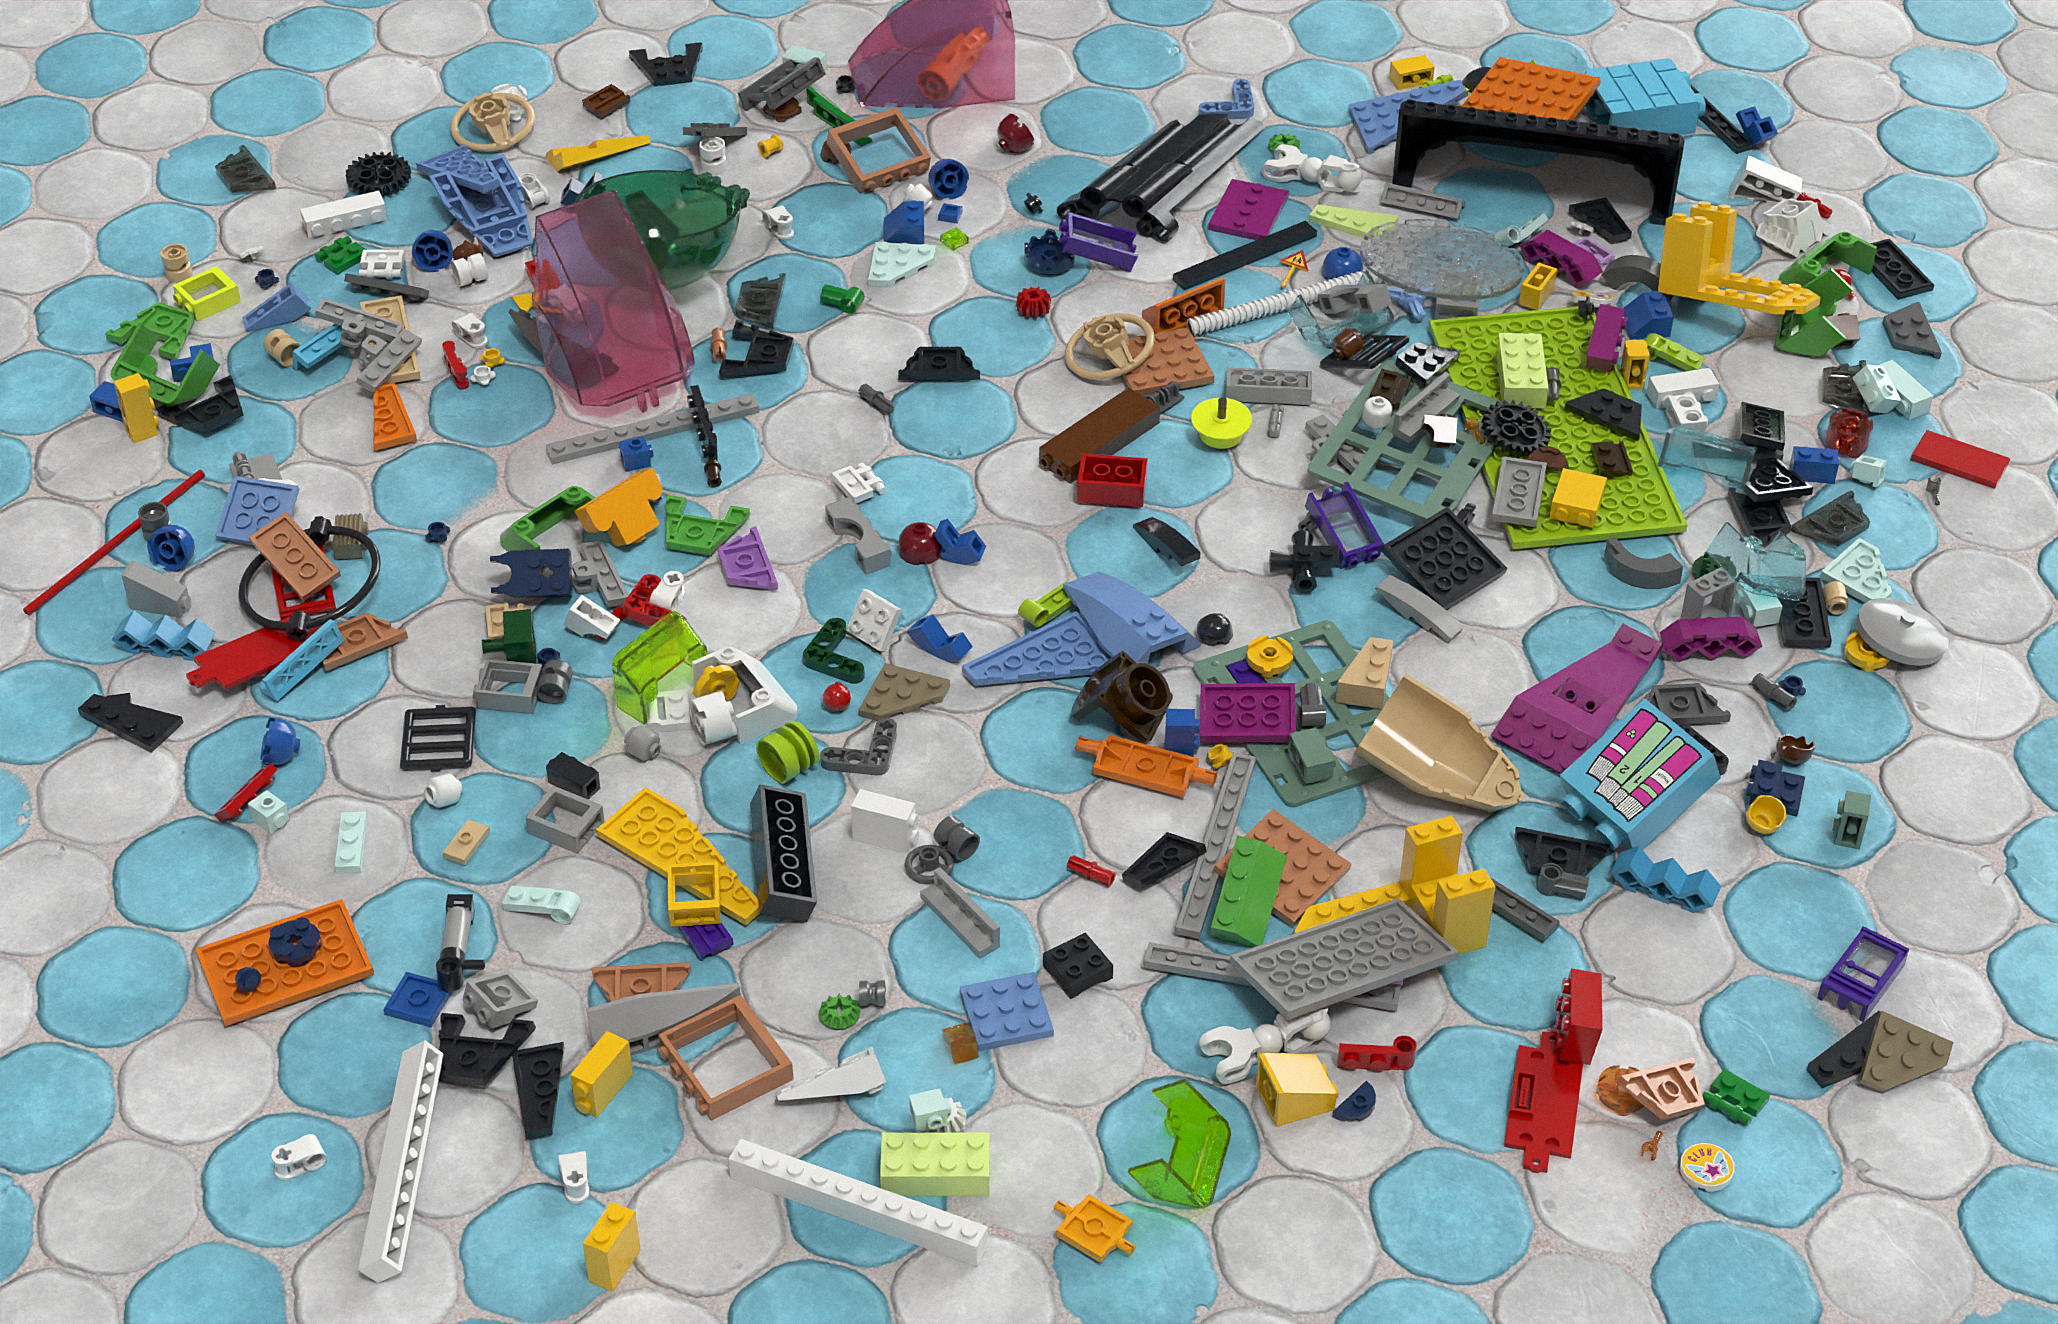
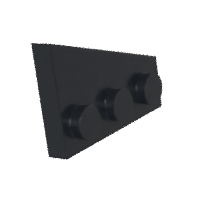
M1606 197L1569 205L1570 213L1593 227L1594 230L1611 242L1631 238L1632 231Z

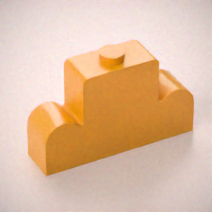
M653 467L642 469L575 510V513L585 531L588 533H598L607 530L616 547L628 545L632 542L638 543L646 538V533L659 526V521L648 501L656 500L661 496L662 485Z

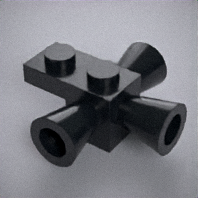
M1306 530L1297 531L1292 535V554L1270 550L1269 555L1270 572L1291 568L1292 581H1295L1294 587L1301 593L1312 592L1317 587L1315 579L1316 568H1339L1338 546H1312L1313 534Z

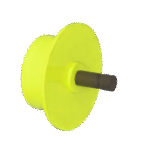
M1224 397L1212 398L1201 402L1194 408L1191 422L1196 431L1199 432L1200 439L1206 445L1213 448L1226 449L1237 445L1241 441L1242 435L1251 427L1252 415L1244 404L1236 400Z

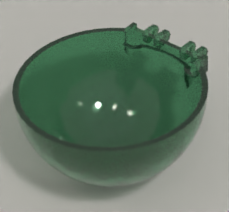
M691 168L683 171H635L607 177L586 187L575 199L574 213L578 231L585 247L597 264L608 274L635 288L650 291H668L686 287L709 274L723 260L735 239L741 209L747 207L750 192L749 189H741L737 184L728 187L722 186L720 177H713L709 172L697 175L693 173Z

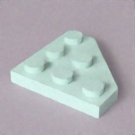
M875 242L868 286L890 287L899 278L903 277L906 279L918 273L919 268L923 266L928 268L934 265L936 245Z
M1861 538L1857 539L1821 571V579L1827 582L1838 581L1843 583L1848 594L1865 603L1878 598H1891L1892 590L1886 580L1887 574L1884 564H1881L1879 548Z

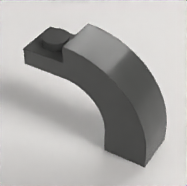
M1626 255L1610 262L1601 275L1614 289L1627 282H1639L1649 287L1652 291H1658L1661 263L1641 255ZM1664 293L1667 301L1670 302L1674 295Z
M1615 537L1607 539L1604 556L1611 563L1609 573L1621 582L1643 589H1663L1681 582L1683 565L1671 553L1652 559L1640 558L1631 554Z

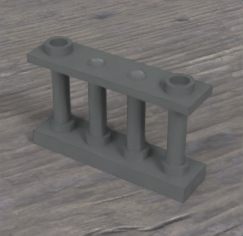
M819 57L812 58L800 67H794L792 59H788L738 92V96L745 111L761 101H766L769 109H776L826 74Z

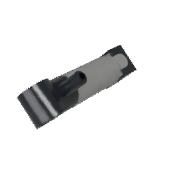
M473 894L447 895V916L440 958L436 963L438 986L446 992L459 990L463 986V970L485 969L484 960H465L470 925H473L475 915Z

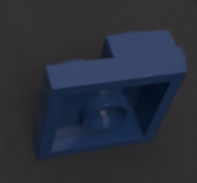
M1759 760L1758 765H1752L1750 779H1753L1754 782L1749 781L1746 796H1751L1749 806L1758 796H1773L1779 799L1785 806L1787 815L1797 817L1805 776L1782 772V764Z

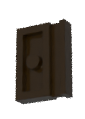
M1382 368L1369 398L1383 397L1399 410L1412 377L1408 376V378H1405L1400 373Z
M1613 441L1591 444V452L1599 476L1606 478L1622 477V474L1632 476L1633 469L1623 441H1620L1619 444H1614Z

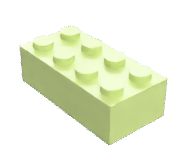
M1499 333L1496 356L1502 402L1506 400L1511 404L1512 400H1514L1517 405L1523 402L1524 407L1531 405V408H1546L1549 388L1542 335L1534 333Z
M882 1133L881 1189L901 1196H989L990 1133Z

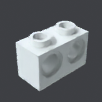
M1694 394L1668 396L1666 415L1678 440L1694 439V437L1703 438L1705 429L1708 427V419L1703 415L1701 404L1697 402Z

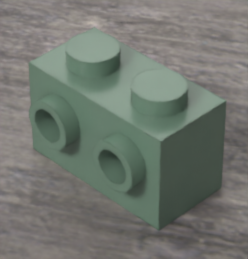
M1313 728L1290 733L1288 751L1305 784L1332 778L1333 767H1336V759L1334 754L1329 752L1327 741L1324 736L1321 737L1318 729Z
M1846 790L1844 800L1839 799L1837 814H1840V817L1835 816L1832 831H1837L1835 845L1860 849L1869 817L1871 795Z

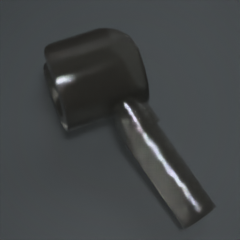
M1929 477L1926 490L1932 493L1934 504L1938 506L1940 505L1938 492L1941 479L1937 478V482H1933Z

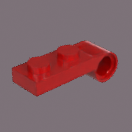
M1406 1035L1395 1038L1393 1046L1339 1043L1337 1068L1375 1071L1409 1070L1415 1063L1417 1043L1412 1037Z

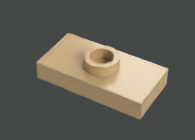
M468 819L443 851L444 859L466 865L489 835V826Z

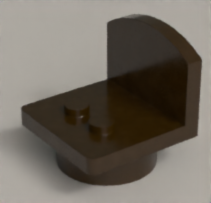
M1122 650L1098 667L1089 677L1074 702L1071 715L1077 721H1080L1100 707L1138 741L1146 744L1153 739L1166 713V709H1168L1173 699V695L1170 692L1166 679L1155 667L1147 663H1137Z

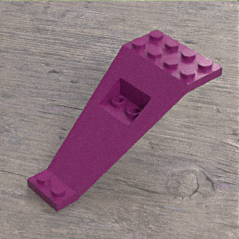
M1622 623L1611 642L1518 694L1495 727L1491 737L1554 772L1562 774L1605 734L1664 647L1663 643ZM1569 694L1575 695L1572 699H1567V696ZM1589 705H1595L1592 710L1587 709Z

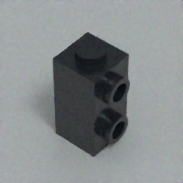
M561 752L546 765L548 783L588 800L601 789L599 772L595 768L581 763L573 756Z

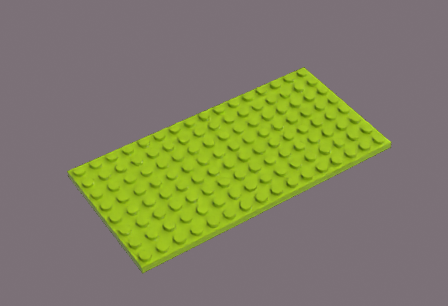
M1578 306L1429 320V329L1436 346L1461 351L1459 359L1445 370L1450 374L1449 381L1501 402L1496 356L1499 333L1541 334L1546 371L1549 367H1557L1560 371L1559 380L1561 381L1558 400L1549 402L1547 398L1546 408H1531L1532 411L1539 410L1537 415H1544L1543 421L1549 422L1548 427L1552 429L1550 432L1552 436L1548 446L1561 451L1569 463V470L1599 476L1591 452L1592 443L1613 441L1614 444H1619L1620 441H1623L1633 469L1632 476L1622 474V477L1607 478L1604 497L1594 528L1550 519L1552 500L1562 472L1546 469L1536 527L1503 523L1512 549L1601 541L1612 537L1620 539L1687 531V522L1642 420L1639 441H1635L1564 410L1567 401L1603 388L1633 400L1618 365L1613 364L1611 372L1586 368V358L1596 315L1594 312L1593 315H1590L1589 321H1586L1585 317L1579 316ZM1463 403L1460 411L1467 430L1471 434L1485 411ZM1499 446L1490 455L1482 469L1494 501L1502 458L1510 457L1527 460L1524 454L1521 455V458H1518L1516 453L1510 456L1507 450L1502 453V448Z

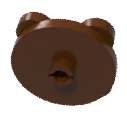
M792 97L776 109H769L766 102L763 112L775 117L777 122H785L787 117L801 114L802 107L799 106L798 100Z

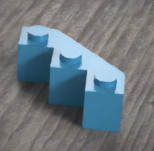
M133 611L121 621L112 640L129 653L140 654L141 651L151 652L152 656L171 658L172 655L183 656V660L194 661L193 657L207 650L215 632L198 619H195L183 628L166 614L152 624L143 616Z
M1640 846L1620 852L1611 870L1613 876L1625 890L1636 893V890L1648 893L1649 898L1666 904H1670V901L1683 905L1684 910L1692 913L1713 907L1722 887L1708 869L1687 875L1674 858L1653 863Z

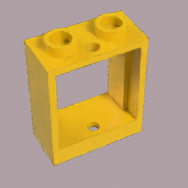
M718 862L668 865V912L670 927L721 924ZM713 884V900L676 902V886Z

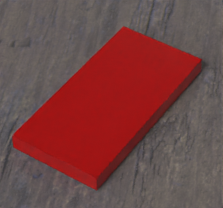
M1926 430L1911 457L1912 461L1994 489L1998 485L2011 459Z

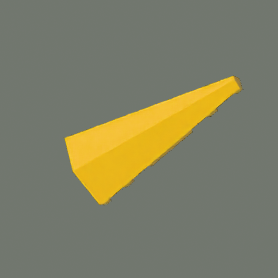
M649 135L595 140L586 146L551 149L545 154L547 160L558 172L647 145L651 142Z

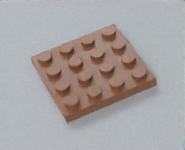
M1180 328L1154 334L1155 342L1149 356L1138 367L1122 375L1126 385L1141 395L1155 393V391L1165 387L1171 381H1177L1180 384L1179 389L1214 383L1215 377L1189 328ZM1146 335L1128 339V350L1133 359L1143 350L1146 343Z
M1274 809L1244 836L1262 841L1287 856L1272 913L1292 928L1299 922L1304 912L1310 906L1315 905L1351 867L1350 862ZM1233 848L1214 866L1213 871L1224 879Z

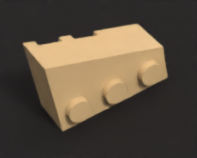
M1374 637L1368 639L1337 682L1336 702L1383 708L1394 640Z

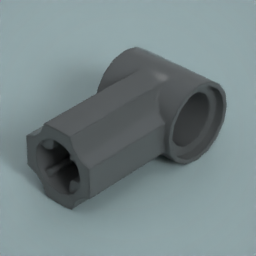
M1306 683L1305 686L1300 687L1301 726H1325L1326 706L1322 704L1321 688L1316 686L1315 683Z
M1547 863L1541 868L1537 889L1545 896H1553L1558 892L1585 899L1589 877L1563 872L1562 868L1557 864Z

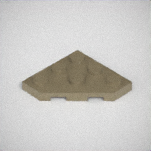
M885 663L859 708V716L879 721L883 718H890L891 715L900 712L904 715L919 710L921 705L930 702L933 705L941 703L950 688V680Z
M1881 1011L1877 1014L1858 1083L1883 1093L1930 1072L1942 1069L1948 1064L1953 1042Z

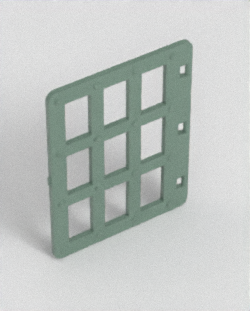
M1386 359L1380 364L1350 408L1345 410L1342 419L1309 463L1307 472L1312 477L1343 488L1344 482H1349L1355 494L1421 521L1446 508L1442 506L1445 501L1451 503L1449 509L1454 512L1494 451L1495 442H1488L1489 436L1483 435L1485 430L1481 429L1483 424L1481 420L1471 434L1457 429L1456 443L1463 446L1448 469L1425 461L1433 448L1431 447V436L1428 432L1423 436L1411 455L1390 447L1389 444L1396 436L1392 434L1395 413L1426 388L1420 385L1421 379L1416 375L1411 378V382L1415 384L1402 401L1399 410L1396 409V406L1391 405L1392 412L1389 424L1383 428L1376 440L1353 432L1362 419L1365 401L1369 399L1382 368L1400 373L1405 378L1410 376L1405 370L1395 364L1396 360ZM1449 381L1448 388L1460 394V398L1444 414H1450L1454 418L1463 403L1486 411L1491 404L1495 405L1498 400ZM1344 443L1367 451L1351 475L1328 467ZM1380 457L1403 466L1387 490L1364 481ZM1471 461L1478 463L1475 468L1469 466ZM1416 472L1440 480L1423 505L1400 496Z
M1325 620L1268 638L1276 640V637H1280L1290 643L1293 648V660L1307 678L1295 682V698L1300 696V687L1305 686L1306 683H1315L1316 686L1321 688L1322 700L1337 719L1336 722L1317 727L1321 737L1324 736L1328 740L1347 733L1358 748L1366 735L1362 728L1373 725L1382 709L1375 708L1353 716L1344 703L1336 702V692L1332 686L1337 684L1357 656V653L1336 625L1331 621ZM1324 638L1344 667L1322 674L1302 645ZM1248 645L1195 662L1194 674L1201 684H1210L1209 682L1215 681L1217 684H1237L1227 670V666L1245 660ZM1257 672L1264 683H1283L1277 674H1274L1271 678H1265L1261 673ZM1385 692L1383 707L1385 706V704H1386L1387 701L1389 700V697H1388V695L1386 694V692ZM1295 701L1297 730L1304 731L1315 728L1314 726H1301L1300 706ZM1242 742L1250 755L1257 757L1256 764L1283 803L1288 807H1298L1388 776L1370 763L1346 772L1335 757L1336 767H1333L1332 778L1305 784L1301 774L1286 754L1289 753V742ZM1282 777L1286 784L1280 786L1276 779Z

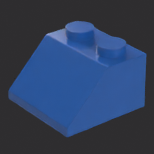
M903 201L884 218V242L924 244V201Z
M1658 291L1642 293L1624 307V317H1628L1626 332L1629 340L1645 339L1651 333L1662 337L1671 336L1674 316L1664 293Z

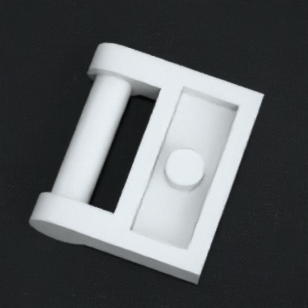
M654 689L646 691L645 700L648 703L649 709L647 726L654 732L691 729L687 689L658 692ZM665 703L666 720L659 719L658 704Z

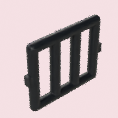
M1362 335L1365 340L1363 342L1364 348L1354 358L1348 360L1342 357L1337 360L1339 357L1332 352L1320 361V365L1324 368L1374 369L1387 358L1397 354L1396 352L1409 343V337L1402 335ZM1384 348H1386L1384 351H1382V352H1381L1380 354H1378L1376 357H1374L1373 359H1371L1373 356H1375V355H1376L1377 353H1379L1381 350H1383Z
M436 705V708L406 710L400 768L403 770L431 769V771H441V768L471 766L476 709L472 706L446 707L445 705ZM466 716V723L413 726L414 718ZM465 733L464 740L412 743V735ZM463 750V758L410 760L411 752Z

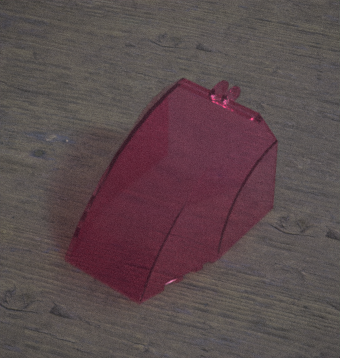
M908 0L895 9L863 39L848 60L860 106L885 107V103H897V107L902 108L904 104H915V108H923V104H933V108H948L1015 100V35L1008 1Z
M613 189L536 216L534 242L537 245L533 261L536 263L535 274H533L535 288L534 292H532V303L547 374L582 406L609 407L637 397L638 406L643 412L648 409L645 396L647 392L653 407L659 406L657 389L685 379L694 366L695 359L688 332L678 306L617 192Z

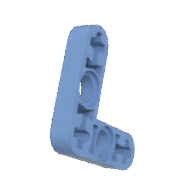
M1236 79L1233 82L1234 101L1203 102L1199 105L1198 115L1229 114L1228 119H1247L1253 117L1254 101L1250 82L1246 79Z

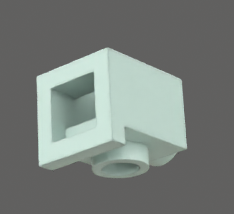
M1861 455L1852 462L1850 474H1852V478L1859 479L1862 483L1873 482V487H1878L1884 481L1887 460Z

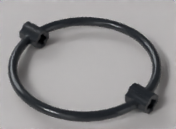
M316 516L311 521L310 528L303 530L317 546L325 545L330 535L347 536L361 542L368 549L371 556L372 564L368 579L349 601L339 608L311 619L309 614L302 611H294L293 615L290 616L289 622L273 621L262 617L253 610L248 600L250 581L257 569L266 561L261 553L249 564L239 584V603L246 616L262 627L277 631H287L288 637L296 640V642L304 641L305 637L309 634V629L324 625L329 619L334 621L354 609L370 593L380 573L381 559L379 550L374 542L365 534L352 528L332 526L330 519H326L323 516Z

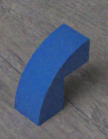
M934 614L919 618L906 631L912 640L923 650L947 661L961 660L973 647L963 632L948 636Z

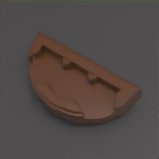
M1551 446L1540 447L1534 450L1527 458V460L1547 463L1546 469L1562 472L1563 468L1569 469L1566 457L1559 449Z

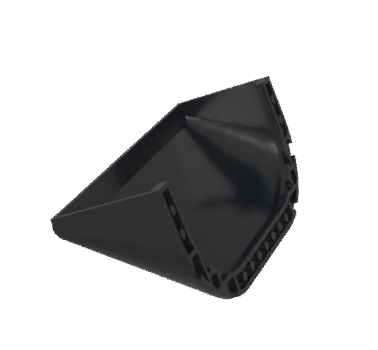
M1408 99L1401 103L1399 109L1392 184L1412 188L1417 166L1429 149L1435 150L1445 146L1446 142L1449 141L1457 143H1486L1602 158L1621 164H1631L1634 166V170L1644 178L1648 177L1654 195L1650 224L1665 225L1666 218L1671 217L1673 213L1685 139L1678 133L1640 130L1637 128L1618 127L1616 125H1601L1594 122L1585 123L1577 122L1576 120L1556 119L1554 117L1546 118L1535 115L1516 114L1514 112L1507 113Z

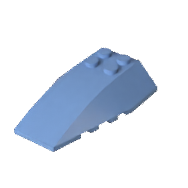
M504 154L485 159L489 172H493L500 182V187L493 189L491 193L483 194L480 191L459 186V184L454 182L449 171L429 176L444 206L475 237L479 238L481 243L495 257L533 246L520 181Z
M1096 572L1063 584V589L1073 605L1080 609V616L1089 623V630L1098 637V644L1112 658L1123 650L1137 663L1148 664L1151 652L1173 644L1182 653L1201 646V643L1163 608L1142 592L1115 577L1102 572Z

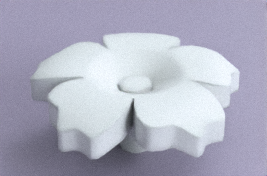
M1577 221L1570 222V225L1580 228L1578 234H1582L1584 229L1590 232L1594 230L1593 227Z
M255 246L243 251L239 256L242 259L250 255L253 260L256 259L254 254L264 248L263 246Z

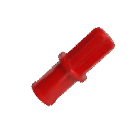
M1801 192L1796 199L1798 201L1816 202L1820 216L1825 219H1829L1833 212L1832 209L1822 204L1820 199L1812 198L1805 192Z
M1075 855L1070 856L1068 859L1067 868L1086 876L1087 880L1093 879L1108 887L1113 884L1116 872L1097 865L1095 861L1089 862Z

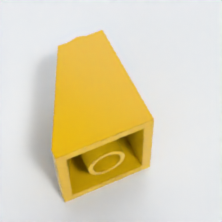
M1259 1054L1256 1088L1276 1127L1335 1110L1336 1099L1339 1097L1338 1089L1335 1083L1330 1082L1327 1068L1324 1063H1320L1316 1054Z

